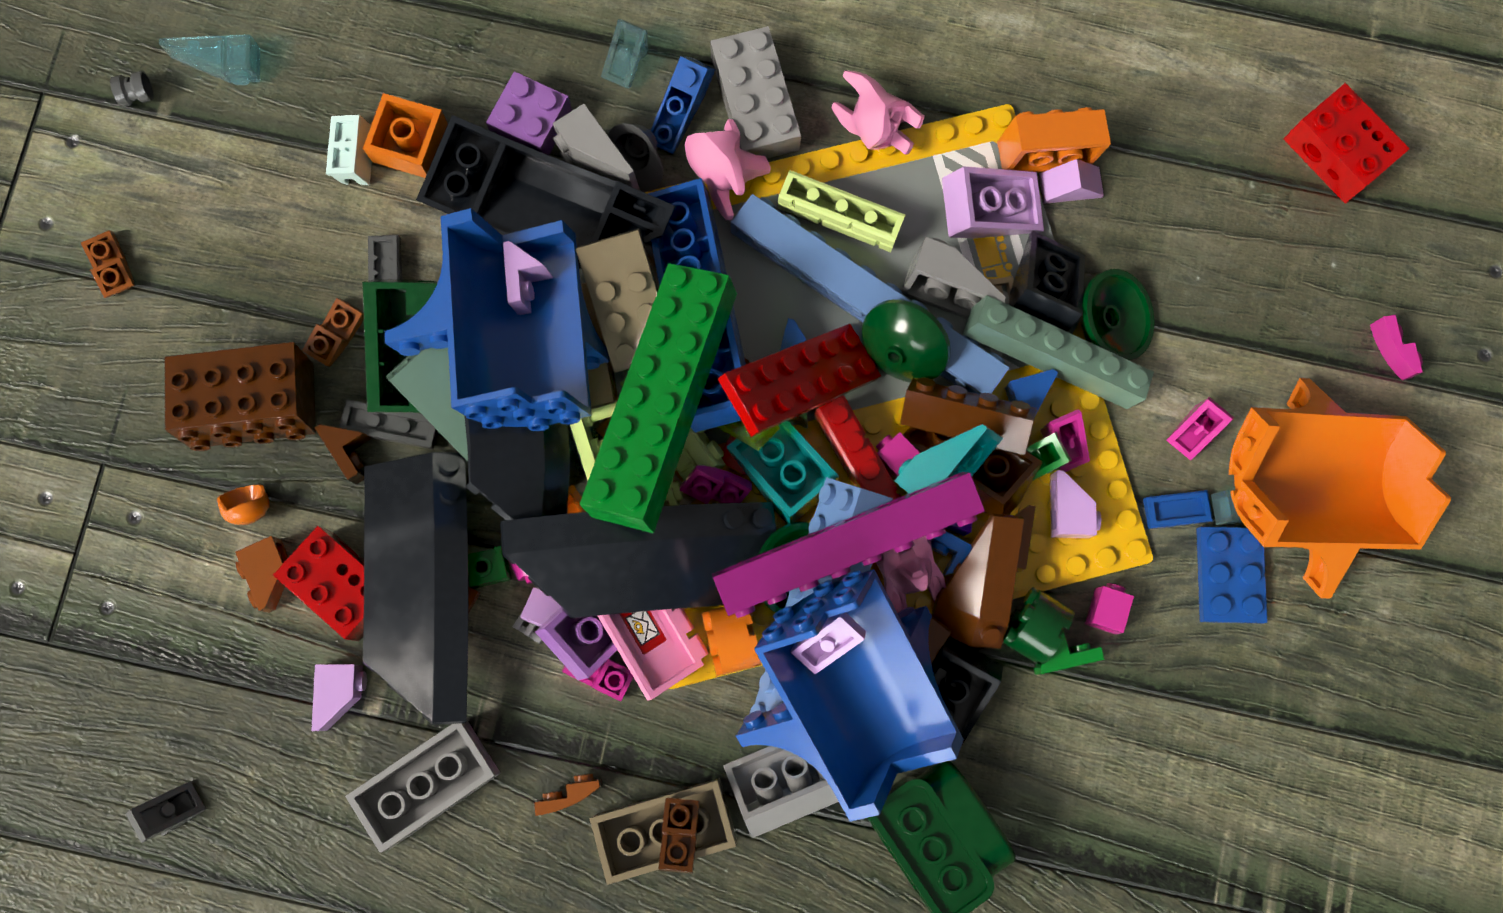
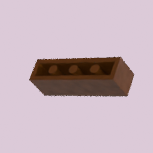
M913 378L906 390L900 424L950 437H956L983 424L1003 437L996 448L1025 455L1037 408L1030 407L1028 403L1023 401L1009 402L1001 400L996 395L990 393L976 394L968 392L965 388L957 385L947 387L936 384L935 381L928 378Z

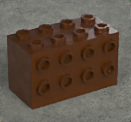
M294 342L165 357V430L191 450L207 451L211 449V446L217 445L239 447L242 446V442L251 441L267 444L274 442L276 438L285 437L289 440H301L306 435L316 434L314 365Z

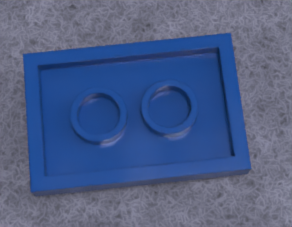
M1196 528L1200 622L1267 623L1265 556L1262 544L1248 528Z

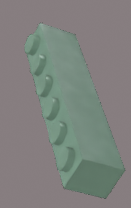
M988 295L971 308L963 335L1041 371L1054 369L1058 371L1057 378L1125 409H1129L1147 398L1153 371Z

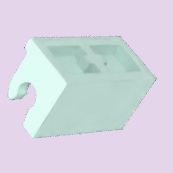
M360 115L331 116L326 174L346 185H349V179L355 180L360 185H370L372 162L363 150V146L371 124Z

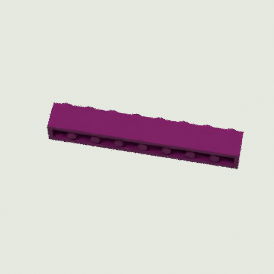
M960 472L712 573V577L728 616L735 614L736 618L754 612L756 610L754 605L764 601L771 605L786 599V592L799 587L800 592L814 588L819 585L818 579L831 575L832 579L846 575L851 572L850 566L859 562H863L864 566L883 559L881 553L894 549L895 553L907 550L914 546L913 540L926 536L927 540L939 537L946 533L945 527L957 523L958 527L973 523L978 520L976 515L985 510L971 474L969 472Z

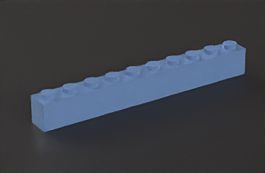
M752 194L731 221V233L862 323L874 306L887 300H905L927 310L921 302L917 300L910 301L904 297L901 290L894 284L889 282L885 284L876 278L875 272L865 265L860 267L851 261V257L840 248L833 249L826 244L825 239L817 232H808L802 228L800 222L792 215H783L777 211L775 205L764 197L758 198ZM938 317V321L942 324L948 335L951 346L949 363L940 376L953 385L965 388L968 392L992 394L1009 369L1005 365L1004 359L996 353H987L978 347L979 343L976 340L965 335L962 336L953 330V326L949 321Z

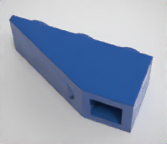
M680 56L651 128V132L657 140V147L671 154L675 153L705 97L716 69L691 57Z

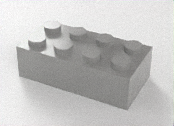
M769 26L711 40L712 63L714 69H716L715 73L728 118L734 120L740 131V149L755 155L765 156L767 159L799 151L801 133Z
M467 721L466 723L451 724L345 797L378 851L383 853L399 844L501 773Z

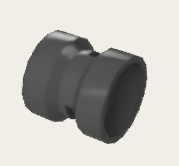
M143 70L133 72L130 77L119 75L110 79L113 96L121 107L132 105L137 99L143 103L152 101L154 98L152 85Z

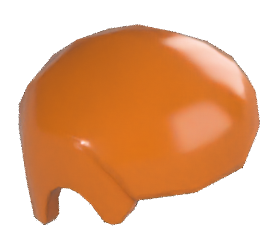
M261 484L240 487L228 491L217 498L221 516L227 522L235 525L255 523L264 517L270 504L265 488Z

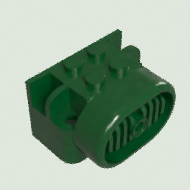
M373 279L364 281L362 283L367 412L420 413L386 377L408 356L401 355L398 351L385 344V331L405 323L417 314L433 294L438 282L413 279Z
M951 761L935 764L917 778L907 776L896 782L890 789L880 815L867 818L930 913H970L987 901L993 894V877L1011 865L1016 859L1015 852L1005 834L967 779Z

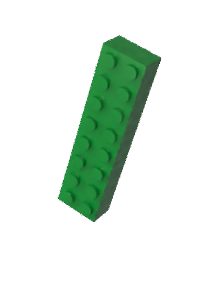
M668 263L580 501L581 507L592 518L654 533L737 296L729 275Z

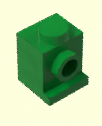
M501 546L468 554V582L470 587L479 588L512 580L509 563L502 554ZM481 562H487L488 569L484 573H479L477 569Z

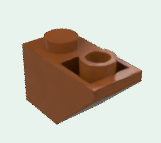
M270 536L235 552L238 558V562H236L237 571L242 579H246L250 588L247 592L250 603L255 609L258 608L259 611L268 613L276 610L285 588L273 574L289 557L282 539Z

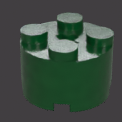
M1032 587L1023 600L1025 605L1022 610L1015 609L1012 612L1008 623L1009 628L1005 633L1003 643L1041 665V663H1047L1064 640L1061 638L1064 628L1069 630L1075 612L1041 590Z

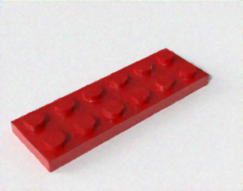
M849 323L728 371L720 376L718 381L752 437L870 384L881 377V374L861 343L859 336Z

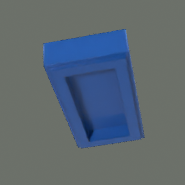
M1208 490L1152 496L1143 499L1148 529L1213 521Z

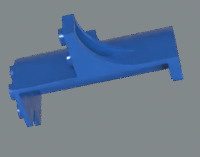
M472 208L441 216L443 262L437 286L427 303L417 314L405 323L385 331V344L404 356L418 355L421 350L430 348H448L451 408L465 415L468 419L481 422L483 428L495 429L502 426L528 427L531 431H543L548 429L551 424H576L580 422V418L592 416L588 370L596 369L600 364L610 362L607 347L599 338L592 324L585 304L576 252V233L563 220L501 235ZM510 241L542 263L553 276L551 279L531 282L534 289V300L530 301L531 313L518 315L508 304L503 242Z
M874 569L861 573L859 570L851 572L842 580L833 584L830 580L824 581L814 587V593L803 598L793 606L782 608L774 614L775 621L762 632V638L754 650L784 703L778 705L773 710L763 713L761 711L750 713L744 718V723L736 734L742 747L750 745L773 746L792 752L810 763L826 779L850 822L880 815L898 773L957 759L964 740L945 705L933 673L928 643L929 625L932 616L927 606L917 609L908 607L897 613ZM846 612L866 631L865 640L817 674H814L791 653L792 647L797 642L817 636L828 618Z

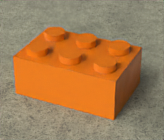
M1085 107L1073 112H1063L1061 109H1056L1045 114H1034L1031 111L1019 113L1001 135L997 144L1002 169L1039 173L1075 159L1093 164L1111 145L1105 109L1093 110L1090 107Z

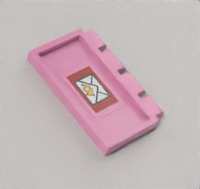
M683 608L598 616L647 701L654 699L703 666L704 664L701 659L709 654L698 633L689 638L687 637L686 633L694 629V626Z

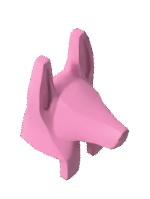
M850 70L845 71L843 77L856 89L860 96L854 111L839 102H833L831 108L840 123L849 132L860 136L868 149L880 150L894 146L903 154H909L914 143L898 130L900 123L907 122L915 128H920L923 124L924 115L909 102L887 93L875 79L867 74Z
M728 119L724 127L725 131L695 133L687 136L685 151L690 167L707 184L716 209L725 220H732L734 213L729 199V190L733 189L736 195H743L745 192V182L758 176L769 174L771 169L765 156L755 155L740 149V131L734 120Z
M926 536L913 540L914 546L907 550L895 553V550L891 549L881 553L883 559L876 562L884 577V589L897 613L907 608L905 594L928 589L935 603L936 596L941 588H946L943 574L934 562L931 540H927Z

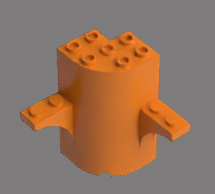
M1299 378L1287 402L1291 409L1251 407L1236 437L1231 452L1229 475H1234L1235 490L1230 491L1241 521L1263 547L1309 549V562L1303 579L1320 598H1331L1359 549H1422L1451 501L1450 495L1432 480L1433 475L1446 455V451L1407 416L1346 413L1310 378Z

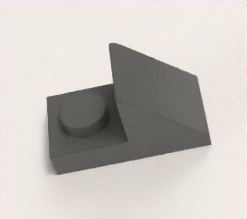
M189 781L130 809L126 816L140 842L143 843L159 834L164 836L205 811L206 808L193 784Z

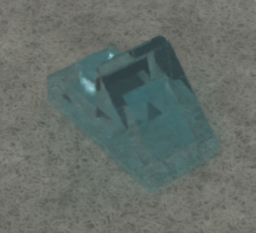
M618 19L601 77L627 89L630 88L640 58L647 56L648 31Z

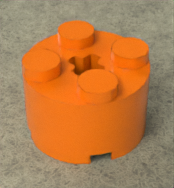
M725 607L701 613L705 631H707V642L716 676L761 665V661L754 650L758 642L756 634H754L751 614L736 618L735 614L728 616Z

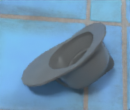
M621 123L615 125L609 131L608 137L633 169L639 190L642 192L653 191L660 185L663 179V166L657 153V140L654 134L648 128L636 124Z

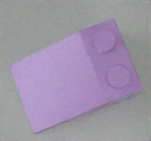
M963 166L942 178L948 236L950 238L974 239L1029 234L1032 230L1037 233L1044 231L1037 172Z

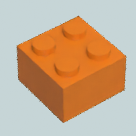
M383 93L363 150L372 163L425 178L448 126V122L441 109Z

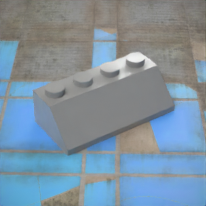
M769 746L723 765L751 838L839 802L826 779L815 767L798 755L781 748Z

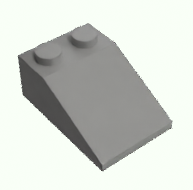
M582 104L553 123L557 133L553 138L561 150L560 155L564 162L639 190L633 169L585 104Z
M925 237L910 262L901 289L902 295L968 319L971 308L986 295L1003 303L1006 299L955 247L947 245L941 239H931L929 237Z

